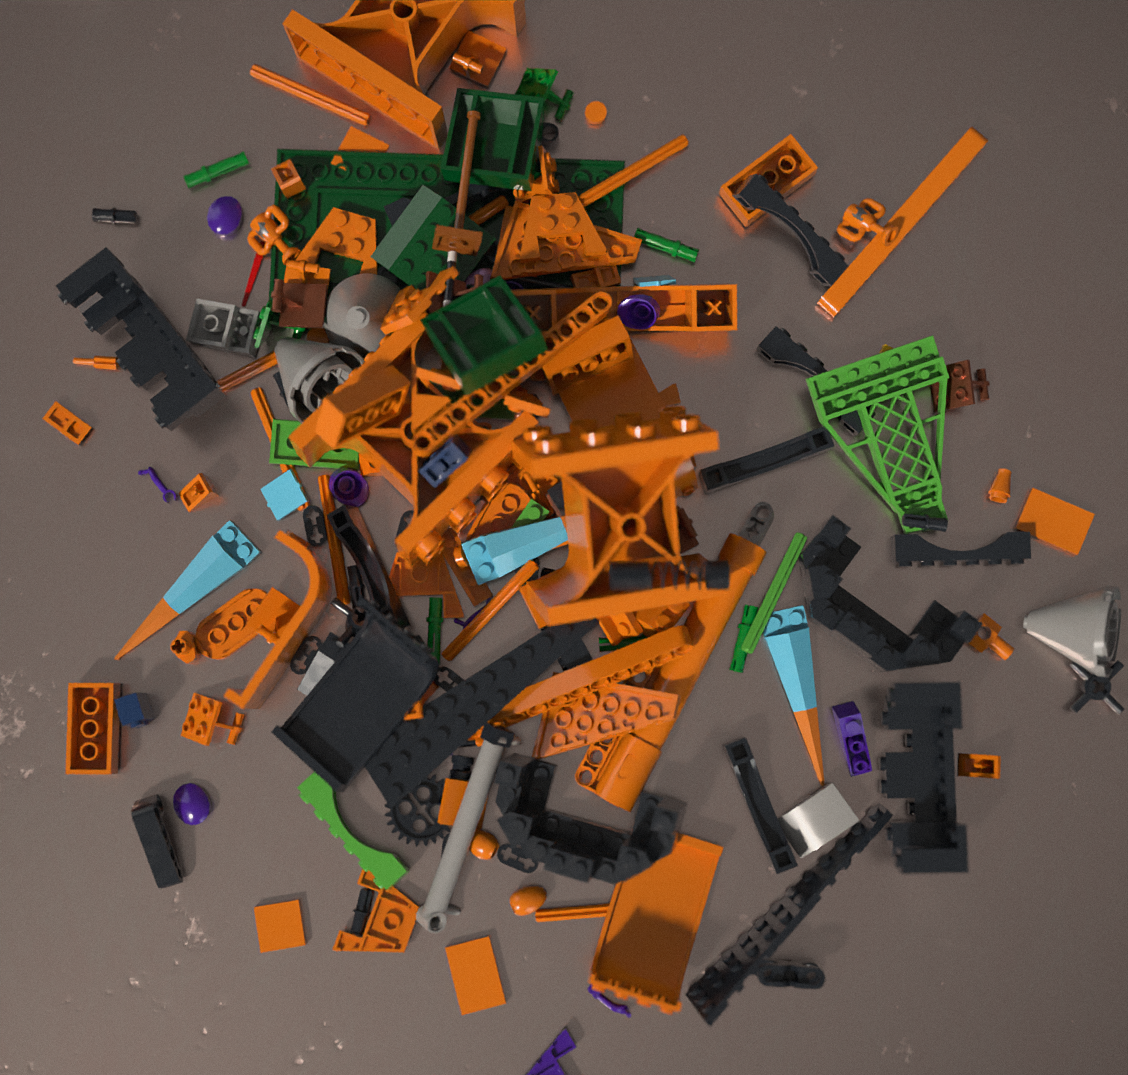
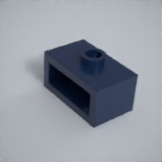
M135 692L114 700L122 726H130L131 729L141 728L149 725V720L155 718L147 693Z

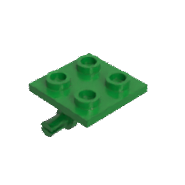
M526 68L518 89L514 94L542 97L545 101L546 99L559 106L554 118L562 121L566 110L570 109L571 105L569 103L574 92L566 89L561 99L550 90L558 74L556 69Z
M273 299L272 301L268 300L266 306H263L259 319H262L260 327L257 326L253 339H256L255 348L259 349L268 338L272 325L279 326L280 316L275 315L276 312L272 311ZM286 327L294 329L292 338L297 337V339H301L302 333L306 331V328Z

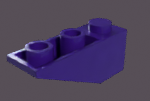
M854 701L833 706L835 724L850 776L853 777L873 771L861 713Z

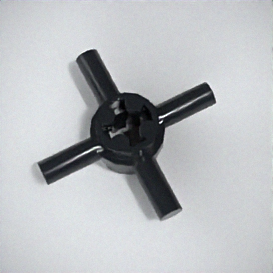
M335 597L330 604L346 616V631L336 641L337 645L343 648L351 637H355L360 631L366 617V610L360 607L351 609Z
M1119 660L1110 667L1112 672L1109 677L1090 674L1085 668L1074 661L1070 663V666L1083 679L1081 688L1084 694L1070 706L1074 713H1077L1091 699L1104 700L1117 714L1123 712L1125 708L1110 694V680L1124 667ZM1095 679L1101 685V690L1096 694L1093 692L1096 687L1093 683Z

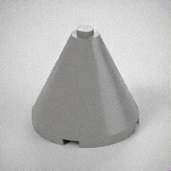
M358 274L340 282L330 293L325 307L324 328L331 344L352 348L363 360L371 351L375 352L380 347V341L386 336L380 329L384 317L387 315L397 293L402 289L388 278L376 274Z
M290 337L280 339L276 343L274 350L289 410L301 424L322 404L327 395L333 394L336 387L343 384L349 378V374L356 367L359 368L365 363L363 358L352 348Z
M1107 585L1029 612V615H1025L1023 627L1027 629L1028 634L1096 676L1109 677L1112 668H1107L1108 661L1115 662L1120 637L1122 609H1119L1115 602V599L1121 600L1120 589L1118 586Z

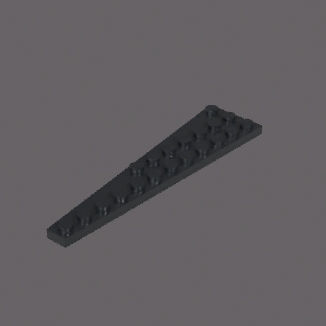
M591 618L551 625L423 706L424 718L402 721L365 766L389 807L395 806L481 729L485 722L491 720L599 623L598 620Z
M880 803L872 807L868 811L867 816L854 824L851 831L844 838L839 839L835 847L828 854L823 855L819 859V863L812 870H808L803 875L802 880L789 888L786 895L779 902L774 903L770 911L763 918L758 919L747 934H743L730 950L723 953L721 959L714 966L706 970L704 976L698 982L693 983L689 987L685 995L710 1027L730 1005L727 1002L728 999L735 992L740 993L745 988L743 983L748 976H755L758 973L761 961L769 959L777 951L778 947L783 944L822 899L819 894L826 886L832 887L837 881L835 876L839 871L848 869L852 864L851 857L854 854H860L893 817L887 808Z

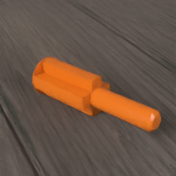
M94 356V359L73 358L74 364L93 365L99 369L118 370L119 364L116 361L119 359L118 357Z
M525 472L524 477L533 492L531 495L534 501L548 511L552 510L553 508L543 490H539L532 476Z

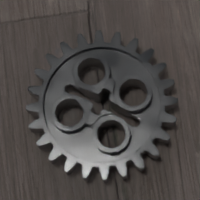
M433 775L430 779L426 777L409 792L421 806H427L425 811L433 820V826L428 823L422 813H415L417 807L410 800L408 794L392 808L387 803L384 804V807L390 809L389 812L384 813L386 817H391L387 825L395 826L391 831L392 834L400 832L399 840L404 836L407 837L406 844H409L411 840H415L416 847H418L420 841H423L424 845L427 846L429 839L436 844V836L444 839L442 832L444 830L451 832L447 825L437 823L438 817L432 816L430 812L433 806L441 805L444 790L442 787L444 780L441 779L435 782L436 775ZM425 787L429 790V796L426 799H419L416 793L419 788ZM406 801L411 804L412 808L410 812L404 814L399 811L398 807L400 803ZM418 819L423 820L425 828L422 831H415L412 826L414 821Z

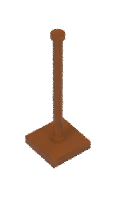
M477 111L467 112L469 122L454 228L436 226L432 249L456 251L459 254L477 256L482 232L463 229L477 122L481 117V114Z

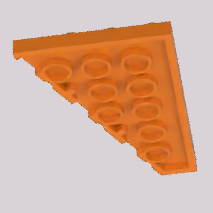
M515 200L490 280L499 275L503 280L635 263L642 240L594 225L606 247L605 255L585 256L582 235L538 239L540 261L520 263V253L530 205Z
M553 672L552 677L560 673ZM617 683L542 713L532 757L542 759L675 720L681 697L676 694Z

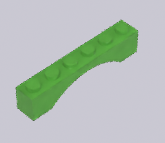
M315 772L297 787L301 792L299 794L300 798L306 804H312L315 808L314 814L321 821L326 820L330 825L329 831L336 838L340 836L345 842L343 847L349 854H355L360 859L358 864L365 872L370 871L374 875L373 881L380 889L390 890L410 872L396 854L372 848L361 841L350 830L340 812L337 792Z

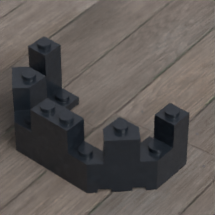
M105 247L58 283L56 288L60 293L57 295L65 305L70 304L75 309L79 308L82 315L86 318L84 324L92 333L96 331L102 335L123 319L127 324L124 328L133 339L115 352L119 358L116 361L124 371L129 370L132 374L130 379L137 388L141 386L147 391L162 378L165 379L168 386L150 399L154 405L151 409L156 414L154 419L162 429L166 427L172 431L192 415L199 418L226 397V394L219 388L220 385L210 375L209 369L151 296H148L135 277L124 268V264L118 257Z
M832 515L825 520L798 558L807 604V614L810 621L880 672L951 662L963 644L971 642L983 623L965 610L952 613L936 600H933L907 635L839 586L843 580L840 576L861 549V546L846 536L851 527Z
M961 682L891 683V688L887 689V695H885L883 712L880 714L881 725H884L885 730H908V734H905V746L909 747V752H882V757L878 759L879 770L883 772V780L879 781L880 793H883V797L887 799L911 798V802L907 804L908 816H911L912 820L888 822V826L885 827V840L889 842L891 857H894V867L898 868V872L901 874L969 873L967 824L957 822L953 729H963Z
M513 753L499 761L494 783L499 784L495 802L503 816L498 818L497 822L512 848L520 845L528 859L544 863L543 870L584 883H589L594 878L616 885L621 881L626 882L653 867L657 861L671 854L677 846L688 803L643 791L632 834L546 809L557 765Z

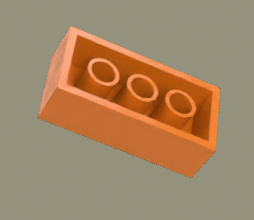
M790 134L724 183L720 188L719 194L743 225L747 227L766 213L759 209L747 211L732 196L749 175H762L769 182L768 186L773 191H778L786 198L814 177L818 167L792 134Z
M619 316L607 318L601 324L591 328L541 367L542 374L553 395L634 358L630 337ZM554 346L547 347V350L554 349Z
M391 365L385 369H379L375 374L367 378H361L351 386H345L339 392L327 395L322 402L323 406L317 419L315 432L333 449L398 416L411 382Z
M68 683L66 774H118L120 718L114 700L120 698L121 683Z

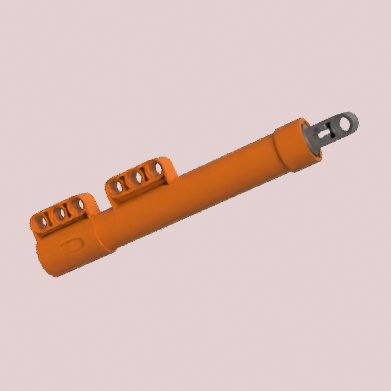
M768 502L757 503L753 507L739 536L729 533L717 557L719 558L718 561L727 560L729 562L730 595L701 599L695 602L683 625L687 627L693 644V650L686 655L644 671L645 679L642 682H636L634 675L625 679L622 684L679 695L681 699L676 719L613 737V740L609 743H605L603 740L591 744L575 774V779L580 786L628 812L632 811L662 754L661 749L751 577L756 575L767 554L760 545L774 520V511ZM762 509L770 511L766 518L758 517V512ZM756 529L758 535H753L751 538L749 531L753 532ZM596 751H601L603 754V758L599 763L593 761V754ZM586 771H590L592 774V780L589 783H584L582 780V775Z

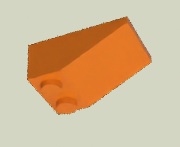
M684 602L632 612L643 629L642 633L646 637H650L674 627L690 604Z

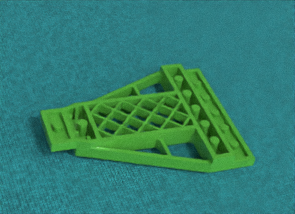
M933 335L806 378L819 422L830 432L833 439L891 509L898 514L904 534L921 530V528L903 526L902 516L904 513L919 515L927 513L929 516L947 518L942 502L941 467L947 378H949L943 356H939ZM939 382L938 413L921 420L912 391ZM892 398L888 408L878 403ZM897 399L906 403L902 414L892 410ZM871 405V407H870V409H869V411H868V413H867L866 407ZM876 406L886 411L881 422L871 417ZM857 410L865 438L846 445L828 423V420ZM908 412H909V415H910V418H911V419H909V418L906 417V415H907ZM890 413L900 418L895 429L885 425ZM937 419L934 460L923 424ZM904 420L913 424L908 436L899 432ZM870 421L879 425L875 434ZM883 427L893 432L888 443L878 439ZM914 434H916L917 440L913 439ZM896 435L906 439L902 450L892 446ZM877 442L886 446L882 455ZM910 442L920 446L915 457L905 453ZM866 443L869 445L880 479L879 483L851 451L852 448ZM889 449L900 453L895 464L885 460ZM921 455L923 456L924 462L919 460ZM903 456L913 460L908 471L898 467ZM917 463L927 468L922 479L912 474ZM884 464L892 467L889 476L887 475ZM896 470L906 474L901 486L892 482ZM910 477L918 480L917 482L907 485ZM891 485L897 487V489L892 490Z

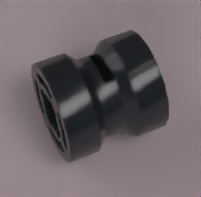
M452 755L451 762L453 768L450 770L449 778L470 780L472 774L470 768L473 765L474 757Z

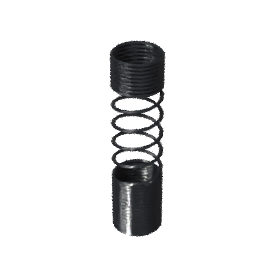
M647 560L610 561L609 586L611 591H648L649 586L650 590H652L656 563L659 565L663 591L665 589L668 563L671 564L675 591L677 590L678 571L681 563L685 571L687 590H689L690 572L693 563H695L697 569L699 590H701L704 565L705 585L708 591L728 590L730 586V565L727 560H705L700 572L698 564L693 560L690 563L688 574L686 565L681 560L677 566L676 576L674 566L670 560L665 565L664 575L661 564L657 560L653 565L652 574H650L649 562Z

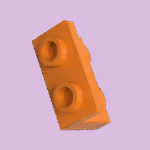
M633 612L596 618L612 646L618 645L625 638L639 636L643 632Z

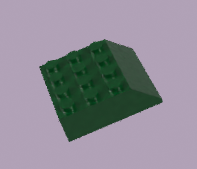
M457 88L441 164L444 180L460 182L469 122L467 112L477 111L481 114V117L477 122L469 184L532 191L539 155L538 146L541 144L543 134L545 99L542 97Z
M423 185L370 257L408 286L412 285L416 290L419 289L420 291L426 289V272L431 271L439 274L447 269L448 252L432 249L436 226L454 228L457 208ZM466 215L463 229L482 232V238L477 256L457 253L456 270L459 274L455 279L463 282L496 239Z
M500 275L420 319L434 347L466 396L547 351L542 333Z

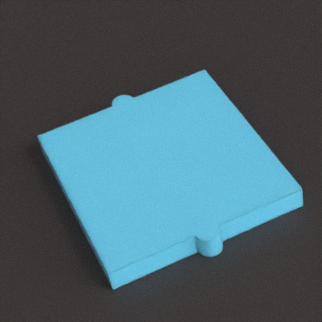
M670 275L636 277L633 278V282L639 287L676 284V279Z
M289 469L260 489L267 501V507L271 508L277 521L309 501L302 489V483L298 482L292 469Z

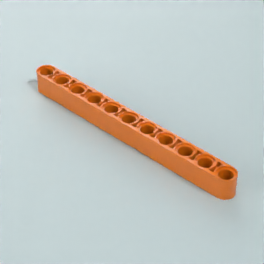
M971 126L884 225L885 228L892 225L898 227V235L895 241L887 247L883 245L881 236L877 234L827 290L817 304L832 317H835L989 140Z
M605 292L594 294L544 333L542 336L545 343H551L554 349L547 350L535 357L537 362L534 364L526 362L515 368L514 370L519 374L518 377L512 378L505 374L468 396H463L417 432L413 437L414 453L420 457H427L603 320L609 314L612 305L610 295ZM602 302L606 305V308L600 309L595 303ZM586 316L589 321L581 322L578 317ZM568 329L572 334L564 336L560 331ZM492 384H498L501 387V390L498 392H494L489 388V386ZM474 398H480L483 400L484 403L480 406H476L471 402V400ZM456 412H463L466 417L462 420H457L453 415ZM438 426H445L448 431L444 434H439L435 429ZM420 440H426L430 445L427 448H420L417 443Z
M683 625L672 627L528 686L489 720L488 723L505 728L686 655L693 650V644L687 627ZM483 727L479 729L468 740H476L481 738L480 735L482 733Z

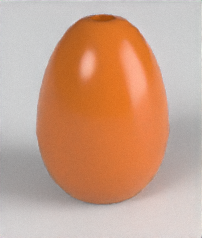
M476 829L468 850L480 859L489 860L498 851L499 842L491 833Z
M539 886L523 887L516 890L510 896V905L516 915H529L544 904L547 899V893L544 888Z

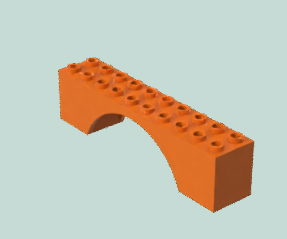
M737 284L510 289L542 335L598 292L609 294L612 299V305L609 314L595 326L601 324L607 318L616 317L618 305L622 300L632 295L643 294L657 301L660 306V315L657 321L647 329H632L624 325L626 331L693 332L737 330ZM602 302L595 303L600 309L606 308V305ZM586 316L578 317L581 322L589 321ZM568 329L560 331L562 335L572 334Z

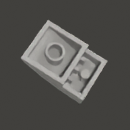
M196 298L186 341L229 353L256 358L258 348L254 347L256 339H253L257 326L260 327L262 319H259L261 312L239 308L236 305Z
M829 782L813 795H809L781 815L778 821L791 846L798 856L803 858L850 828L859 819L835 785Z

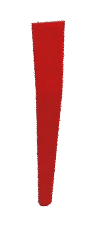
M260 241V244L265 247L266 242ZM257 252L243 297V307L246 306L263 258Z

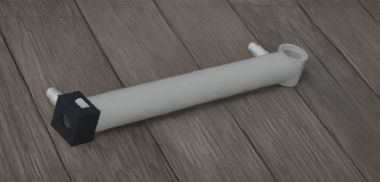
M488 722L484 724L480 735L484 739L426 902L416 913L418 923L433 934L439 933L445 928L447 923L445 914L459 915L461 912L460 908L450 906L449 902L497 772L499 761L502 758L505 747L510 748L511 744L521 745L522 739L517 738L514 732L500 725Z

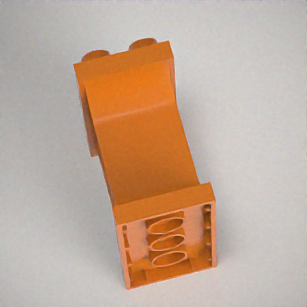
M355 0L342 18L331 23L312 22L292 9L282 24L298 58L429 144L440 149L447 139L448 130L442 106L425 96L427 89L468 30L483 24H493L517 38L526 25L525 0Z
M425 312L413 324L398 329L334 392H339L345 386H351L361 378H367L375 374L379 369H385L391 365L411 382L398 416L335 448H347L360 453L413 505L414 515L410 525L395 539L399 555L411 566L418 559L426 566L430 564L445 548V545L442 544L444 541L442 535L450 527L458 534L462 532L477 515L474 512L477 507L474 503L482 495L491 502L504 490L508 484L506 478L509 475L506 471L513 464L520 470H523L513 459L511 440L523 439L524 429L539 426V422L526 411L512 424L501 429L487 430L471 422L457 433L472 449L468 460L439 485L434 487L419 472L423 462L432 454L427 457L416 455L413 451L412 440L414 437L412 432L414 394L445 397L431 382L415 376L421 359L434 347L420 319L427 316ZM323 404L289 436L297 455L310 468L326 452L334 450L315 432L317 419ZM456 412L453 415L457 420H462L466 417L462 412ZM438 426L435 429L439 434H444L448 431L445 426ZM420 440L417 443L420 448H427L430 445L426 440Z
M668 406L658 410L659 418L642 421L641 413H621L614 416L615 425L597 427V420L580 419L569 423L570 432L552 434V427L533 426L524 429L523 439L511 440L513 459L534 479L554 475L561 476L569 546L567 561L554 576L526 582L528 600L549 626L730 595L729 589L723 591H708L706 589L705 565L702 573L701 590H699L695 563L691 567L689 590L686 588V577L682 563L678 571L676 591L674 590V579L670 563H668L664 591L662 590L658 563H656L652 590H650L649 586L648 591H611L609 586L610 561L647 560L649 562L650 574H652L653 565L657 560L661 564L664 575L665 565L670 560L674 566L676 576L677 566L681 560L686 565L687 574L690 563L693 560L698 564L699 572L703 562L707 560L700 553L680 556L674 492L675 474L687 458L696 453L719 450L718 432L701 422L700 415L687 414L686 407Z

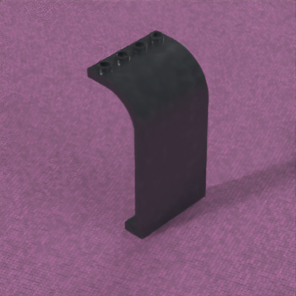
M362 597L356 604L358 607L366 610V617L360 631L286 722L282 726L276 725L271 731L273 735L336 792L344 793L424 696L439 668V661L431 654L433 650L423 642L421 644L414 640L416 635L406 627L401 629L397 625L399 621L390 613L385 615L380 610L382 606L372 598L367 600Z

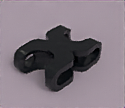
M763 959L760 970L756 974L759 982L768 987H794L816 990L820 989L826 980L824 972L816 963L811 961ZM766 970H772L770 975H763ZM810 972H815L812 978H807Z

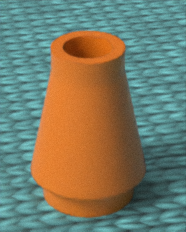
M1004 468L998 470V474L988 491L990 500L997 503H1006L1007 499L1010 498L1012 474L1010 470Z

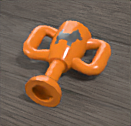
M866 198L859 205L853 203L846 209L843 221L837 227V232L847 240L856 242L864 236L865 232L873 231L881 236L883 245L888 247L895 241L899 229L894 225L885 228L877 224V220L885 214L886 208L876 200ZM865 206H868L873 210L877 211V213L872 215L868 210L864 208ZM850 226L859 231L855 234L846 229V227Z
M269 206L265 212L260 213L252 220L250 227L253 230L249 232L247 240L259 255H267L272 245H276L283 253L282 262L286 265L288 259L295 261L301 253L299 248H289L282 240L281 233L287 229L289 219L278 206ZM272 213L281 222L280 226L271 218ZM256 235L266 242L265 247L255 238Z

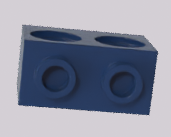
M456 434L423 462L419 472L436 487L468 460L472 449Z

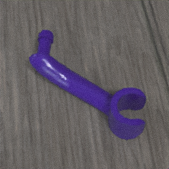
M152 467L138 471L139 475L150 474L154 484L163 493L165 502H169L168 495L171 493L174 495V500L178 501V494L167 489Z
M491 597L487 599L486 605L490 602ZM485 606L473 613L466 622L455 618L453 622L463 626L464 629Z
M592 984L588 987V992L610 1010L625 1014L628 1018L632 1016L627 1006L611 1002L601 994L602 992L592 989Z

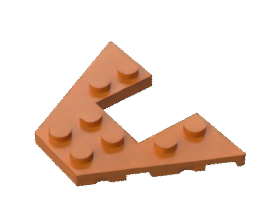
M421 367L417 368L416 377L442 384V388L448 391L456 392V389H461L448 368H432L431 371ZM492 384L489 386V388L494 392H498L501 390V387L498 384ZM518 385L502 398L505 399L504 405H508L509 410L521 413L523 410L548 418L551 410L550 408L543 407V403L533 394L527 393L528 390L521 385Z

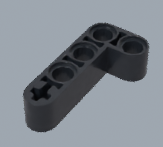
M156 794L135 801L131 809V815L154 879L161 890L182 883L183 875L162 820L163 804L160 796Z

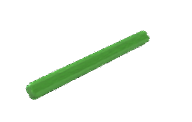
M795 533L745 637L741 649L746 653L752 654L803 550L807 536L802 533Z

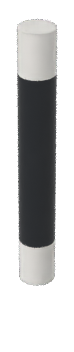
M449 251L447 269L453 266L456 269L457 252ZM450 278L445 282L447 287L444 291L443 307L453 301L455 279Z

